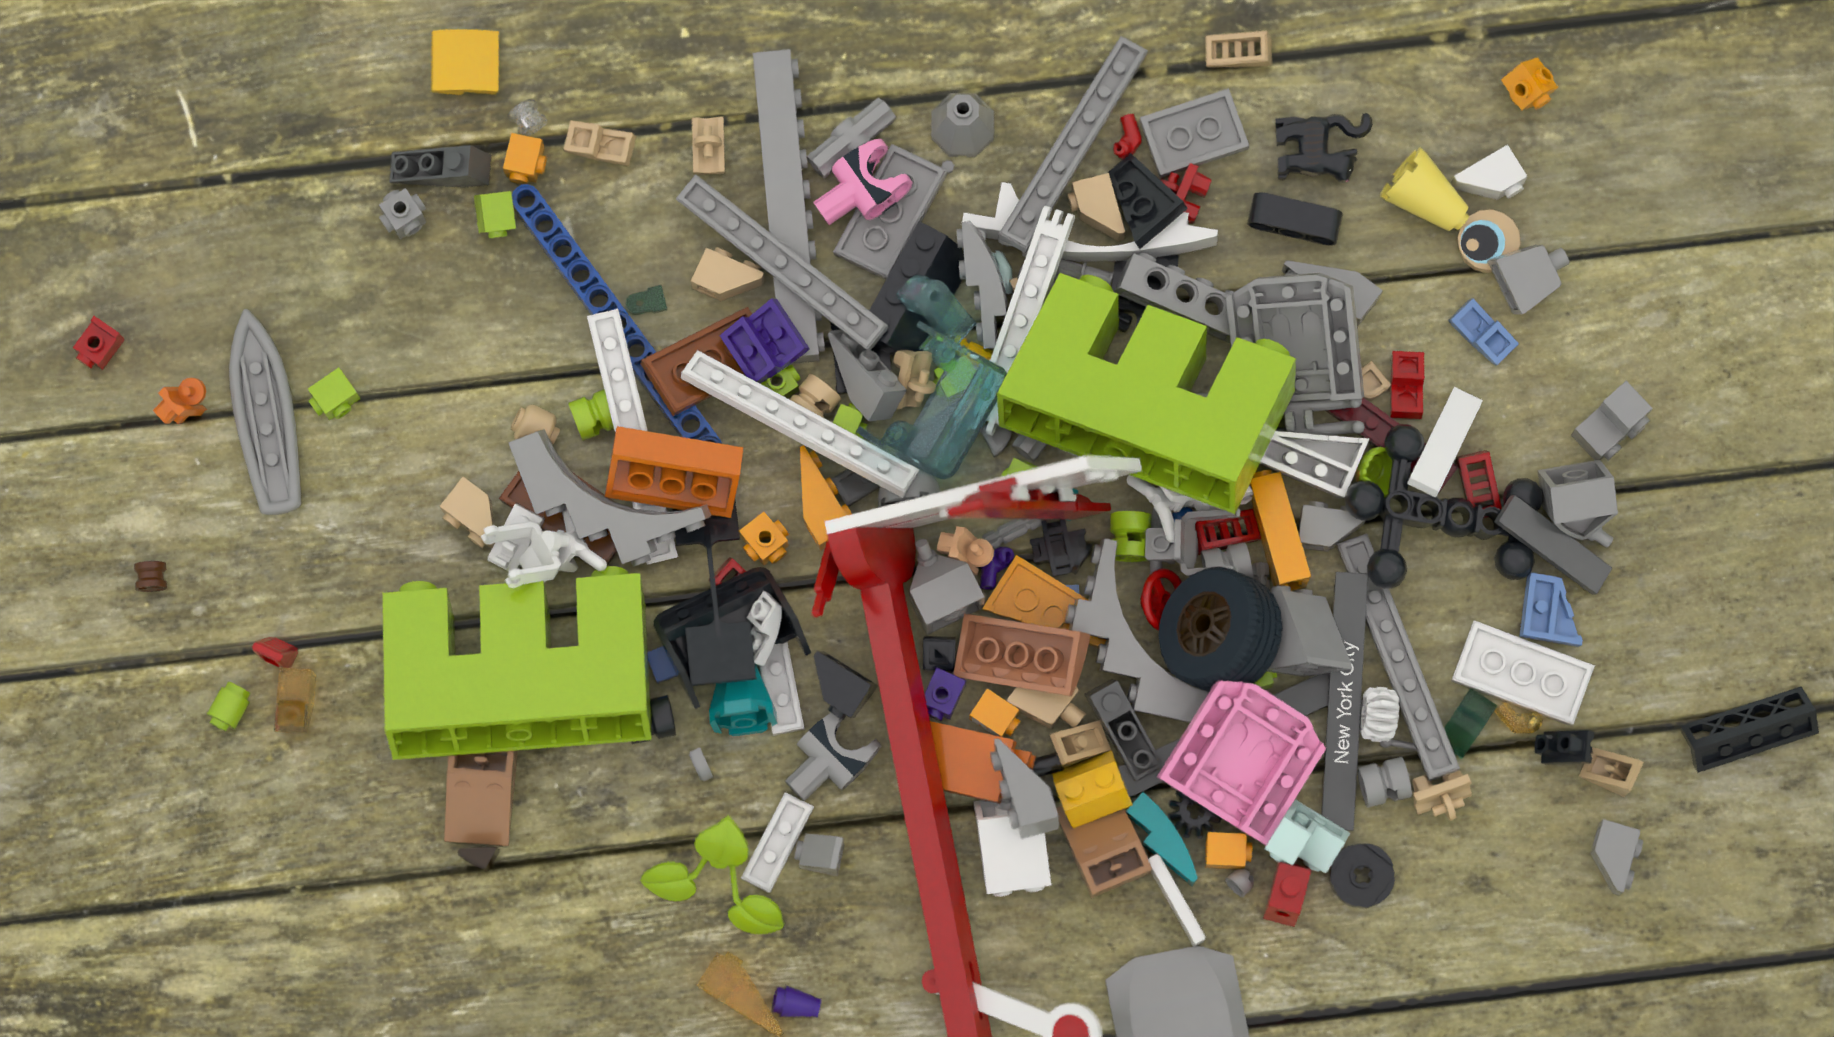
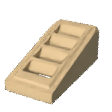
M1268 31L1205 36L1207 67L1272 66V42ZM1217 43H1222V58L1217 59ZM1229 43H1235V57L1230 58ZM1242 43H1248V56L1243 57ZM1255 43H1261V55L1256 56Z

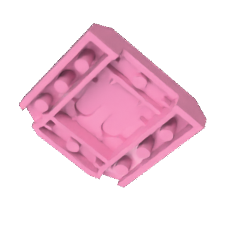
M1216 681L1157 777L1244 833L1267 845L1326 748L1320 742L1313 730V725L1306 716L1261 687L1248 682Z

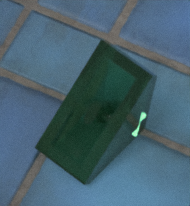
M1472 688L1469 689L1444 727L1454 754L1463 759L1498 706Z

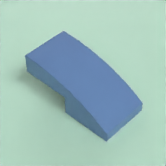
M1473 298L1469 299L1448 320L1476 350L1495 366L1519 344L1499 321H1494Z

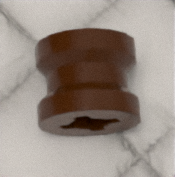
M144 561L135 563L134 571L138 574L135 590L141 592L166 590L167 581L164 580V572L167 570L166 562Z

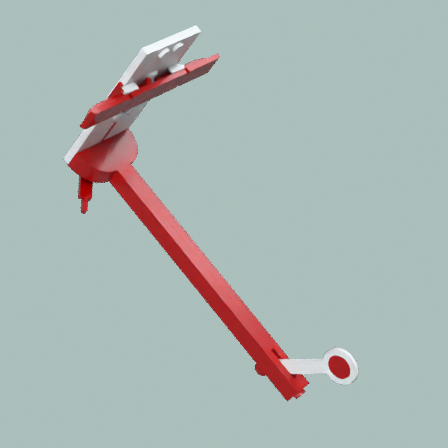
M1083 456L825 521L828 541L825 545L814 586L816 597L812 608V616L815 618L823 615L826 602L831 601L839 570L844 579L853 588L860 590L934 969L924 973L922 985L927 992L940 995L948 1037H992L988 1015L1043 1037H1102V1029L1096 1015L1084 1005L1067 1003L1048 1012L982 986L903 583L911 578L915 567L916 547L913 528L951 518L987 517L1076 520L1111 511L1110 503L1092 502L1086 496L1073 494L1072 488L1096 482L1113 481L1119 479L1120 476L1142 471L1140 458Z

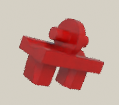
M1192 163L1189 164L1180 186L1176 185L1179 175L1174 172L1170 173L1168 180L1160 179L1185 203L1188 209L1184 212L1189 213L1188 221L1190 224H1194L1201 206L1186 201L1188 193L1192 192L1205 198L1212 182L1211 179L1197 172L1199 166Z

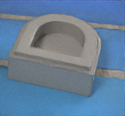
M700 747L691 751L689 756L700 780L705 782L713 778Z

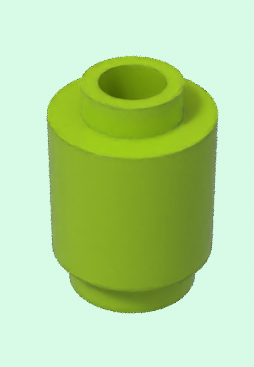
M228 681L225 688L221 687L207 712V715L212 717L209 723L225 732L229 727L235 729L250 703L248 698L251 693Z

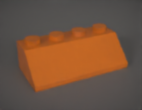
M617 426L605 497L679 510H687L707 504L711 515L731 518L740 478L743 447Z

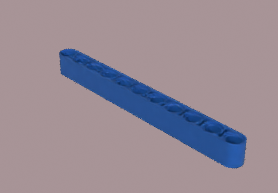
M529 184L518 186L512 194L513 206L517 215L590 315L618 309L621 320L626 322V327L623 331L628 350L633 345H641L645 348L641 356H630L634 375L678 435L684 438L722 444L720 438L695 405L672 416L652 382L646 379L647 374L640 365L642 359L656 353L654 348L539 191ZM525 196L535 198L534 204L528 208L519 205L520 200ZM542 221L553 223L552 229L548 232L542 233L537 230V227ZM566 245L572 250L568 256L558 257L555 255L556 249ZM577 271H588L590 273L589 278L584 282L575 281L573 277ZM597 295H604L608 298V301L602 307H595L591 304L592 299ZM688 420H696L700 423L699 429L693 433L684 431L683 425Z

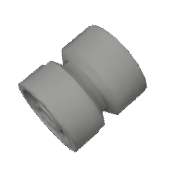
M1245 542L1229 545L1225 552H1222L1219 548L1201 551L1203 568L1231 565L1239 567L1240 573L1253 578L1252 564Z
M1402 757L1386 760L1381 767L1373 763L1357 768L1359 785L1367 808L1385 804L1387 798H1391L1395 802L1412 797L1410 778Z

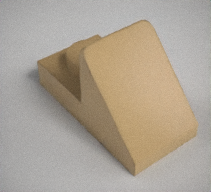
M1100 720L1050 735L1061 765L1064 768L1111 750Z

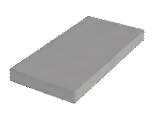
M893 144L888 149L873 178L883 180L907 174L912 180L911 189L893 207L874 219L866 220L859 209L856 208L833 251L835 256L885 280L919 221L922 222L948 174L946 169Z

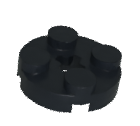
M1367 843L1351 845L1344 848L1336 856L1331 865L1329 881L1334 893L1342 902L1351 907L1367 909L1380 904L1392 891L1395 882L1393 863L1389 855L1376 845ZM1356 868L1358 870L1367 868L1370 871L1368 877L1371 880L1368 884L1364 881L1360 884L1355 881L1357 876L1354 874V870Z

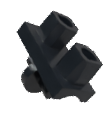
M1546 731L1544 734L1536 735L1534 752L1535 754L1542 755L1541 763L1545 765L1592 764L1591 741L1594 738V731Z

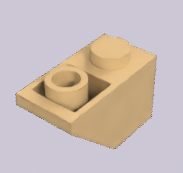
M706 248L691 279V286L696 291L722 301L763 286L765 276L764 272L760 271L761 267L751 261L744 260L741 263L732 259L733 255L721 248H715L714 251Z
M462 477L439 506L445 514L442 519L455 529L462 526L470 532L468 538L479 547L483 548L487 545L492 549L495 543L485 544L481 538V535L485 534L484 528L494 525L491 500L488 494L465 477Z

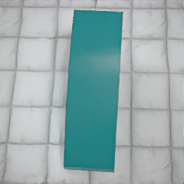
M1142 792L1126 811L1129 819L1149 834L1143 841L1142 846L1153 855H1160L1167 867L1189 885L1193 886L1197 881V874L1183 839L1160 807Z

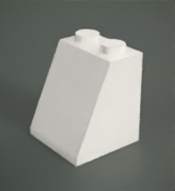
M1002 798L1001 804L984 800L973 801L987 894L993 893L994 896H1007L1014 890L1025 889L1027 892H1037L1043 890L1044 886H1051L1045 833L1021 839L1018 828L1012 829L1008 810H1012L1009 799L1003 800Z

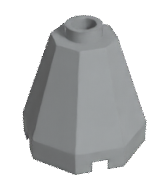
M950 93L932 110L931 139L949 157H976L994 140V111L976 93Z

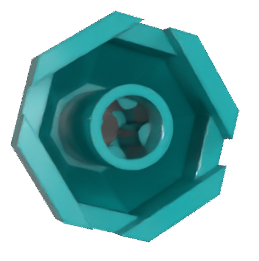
M756 664V680L716 684L709 709L710 725L715 733L722 734V728L729 730V735L742 736L763 733L768 730L767 723L771 722L772 727L778 724L777 711Z

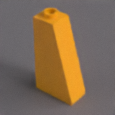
M1270 469L1256 472L1249 484L1253 490L1251 502L1262 538L1266 561L1269 565L1273 587L1289 586L1291 591L1306 588L1311 575L1281 472L1272 474Z

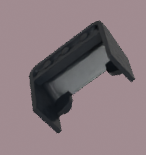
M756 567L716 586L718 612L722 622L737 623L750 621L747 616L753 604L764 590L782 606L780 628L775 644H784L795 638L806 656L811 654L796 614L767 568ZM711 589L661 612L653 622L656 633L675 673L695 709L701 707L693 686H691L685 628L707 626L713 622L714 612ZM750 621V629L752 630L754 624Z

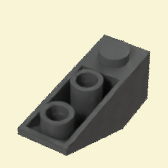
M471 145L392 152L390 183L445 187L487 186L490 179L491 155Z
M1110 679L1084 694L1135 781L1163 766L1160 757L1117 680Z

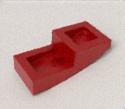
M1392 351L1391 418L1422 419L1424 352Z

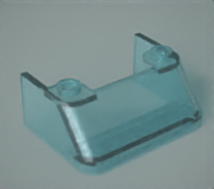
M919 321L916 326L938 340L932 350V360L944 372L936 384L935 392L930 394L913 425L902 420L896 421L888 427L882 438L860 426L856 432L885 452L939 479H948L958 471L997 402V392L1007 372L998 364L964 344Z

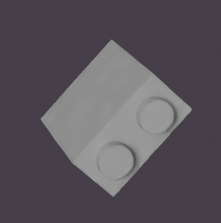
M1289 586L1271 587V592L1276 598L1281 612L1282 636L1277 655L1267 672L1306 677L1351 670V661L1326 597L1313 595V591L1307 589L1294 590L1292 592Z

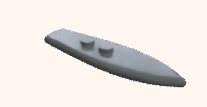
M244 309L235 329L230 353L229 381L233 414L259 510L265 515H279L293 511L301 506L299 455L293 401L288 377L272 338L250 310Z

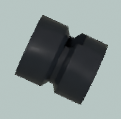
M664 695L651 698L652 735H655L658 739L676 736L669 696ZM650 740L631 741V743H632V744H637V743L647 742V741H650Z

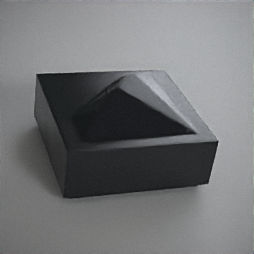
M924 636L923 670H936V668L944 671H954L956 637Z

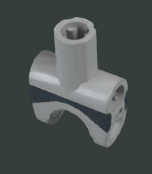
M830 712L819 720L796 744L808 758L785 782L803 801L811 796L828 778L840 790H843L865 770L880 750L882 744L877 739H874L866 747L862 746L856 750L843 748L836 740V732L840 727L839 723L842 719Z

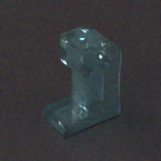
M918 274L911 277L896 294L909 311L923 315L934 329L918 349L920 351H929L933 354L932 359L943 363L976 325L974 319L942 281Z

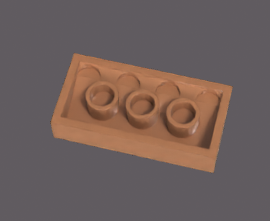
M964 614L953 675L963 679L1072 696L1083 669L1090 634Z

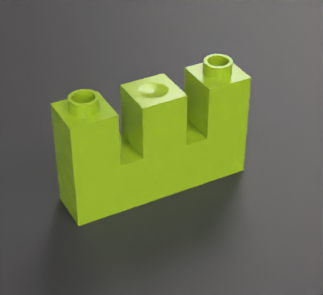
M1059 273L997 392L999 426L1080 457L1140 458L1142 471L1128 475L1235 514L1295 392L1296 358L1291 357L1284 346L1273 340L1258 339L1255 343L1236 337L1207 397L1200 396L1190 391L1206 361V325L1147 305L1118 364H1113L1102 359L1119 326L1118 294L1113 291L1106 281L1097 276L1082 275L1079 279Z
M607 566L604 571H593L591 577L576 578L578 646L551 648L550 609L544 580L522 584L516 588H509L507 583L479 585L481 653L455 655V621L447 588L437 589L432 583L413 581L402 585L399 592L383 593L385 733L393 760L652 740L646 607L640 573L629 574L624 568Z

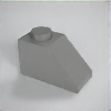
M805 834L804 841L798 840L794 859L800 860V869L838 877L844 840L838 836Z

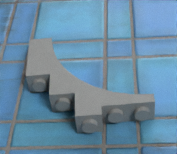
M545 429L508 442L535 514L545 511L548 517L564 511L563 504H566L578 538L581 539L588 536L591 542L607 536L606 529H609L622 564L631 561L634 567L650 561L649 554L657 551L654 538H656L658 543L676 537L674 531L683 527L686 528L687 533L705 526L703 520L712 516L707 504L682 511L656 512L634 509L609 500L589 488L569 470L556 453Z
M1101 539L1100 545H1094L1091 563L1096 564L1094 575H1088L1084 594L1089 595L1088 601L1075 599L1074 605L1069 604L1065 623L1070 624L1069 630L1106 639L1105 645H1099L1096 656V663H1101L1100 671L1137 678L1136 684H1130L1127 699L1132 703L1131 706L1134 711L1190 723L1209 692L1191 687L1170 675L1153 661L1137 642L1123 616L1116 592L1114 564L1117 541Z

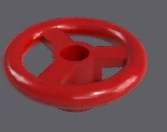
M1164 568L1155 570L1148 576L1140 598V604L1147 621L1158 631L1164 607L1171 596L1170 592L1165 591L1160 579H1168L1175 589L1182 583L1176 573Z

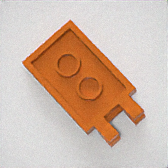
M930 721L944 792L1001 804L1002 794L999 781H1002L1003 778L1000 770L994 771L990 758V752L995 751L994 739L999 738L1030 769L1034 767L1036 756L1032 755L1029 751L1015 749L1017 742L1013 739Z

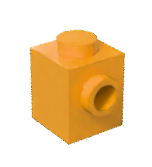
M511 133L503 171L505 176L509 177V181L521 185L527 184L528 181L536 183L538 174H544L547 156H543L545 147L542 139Z

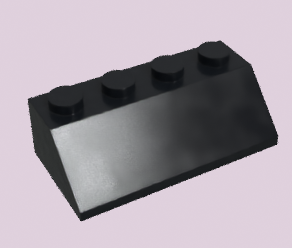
M920 221L917 223L869 310L889 326L874 346L894 357L895 353L899 350L924 351L963 279H960L959 261L964 260V249L958 248V244L947 235Z

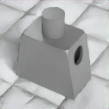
M1532 245L1487 260L1512 314L1526 313L1559 288L1562 284L1556 271L1570 263L1566 252L1562 248L1548 254L1543 245Z

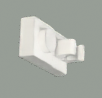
M515 504L504 526L533 522L539 524L541 528L545 518L519 504ZM530 538L495 542L487 560L508 572L519 569L521 566L519 558L532 541Z

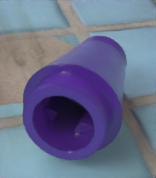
M787 985L784 988L776 987L772 1002V1012L779 1013V1017L817 1018L820 1011L821 998H816Z

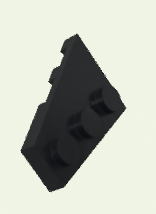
M1132 153L1108 172L1114 192L1121 204L1125 219L1139 249L1188 209L1185 203Z

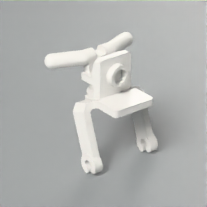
M1128 475L1126 479L1128 485L1145 495L1149 502H1152L1155 511L1159 515L1166 539L1170 543H1174L1175 532L1172 510L1179 512L1182 507H1195L1197 511L1220 509L1161 486L1155 488L1147 481ZM1250 486L1246 490L1240 503L1241 505L1252 500L1253 490Z
M566 504L563 505L565 510L562 511L566 528L565 533L563 530H558L557 532L542 531L539 524L533 522L500 527L491 525L484 528L485 534L481 535V538L485 544L521 538H530L532 541L519 558V563L523 569L510 571L508 573L510 578L505 579L509 588H516L522 584L540 582L542 580L545 583L547 580H553L557 576L558 571L574 573L578 569V565L573 558L574 556L580 557L597 571H604L606 569V561L591 551L583 541V538H578Z

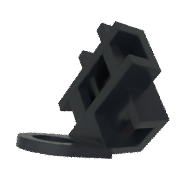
M1065 519L1052 523H1047L1046 520L1041 521L1043 537L1030 539L1034 563L1036 565L1049 563L1052 577L1068 573L1076 575L1093 550L1092 544L1088 543L1086 546L1085 528L1068 532Z

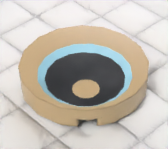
M1492 209L1480 210L1470 215L1465 224L1459 229L1457 236V247L1463 261L1472 269L1484 273L1492 272L1487 260L1519 250L1521 244L1520 233L1514 221L1506 214Z

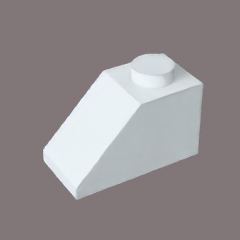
M1506 145L1456 174L1452 179L1451 185L1455 190L1498 200L1505 195L1507 198H1511L1524 189L1522 185L1528 176L1509 146Z

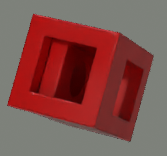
M93 316L90 320L91 323L73 346V349L78 353L76 359L90 369L95 365L103 370L125 339L118 331ZM95 339L100 340L98 347L90 348Z

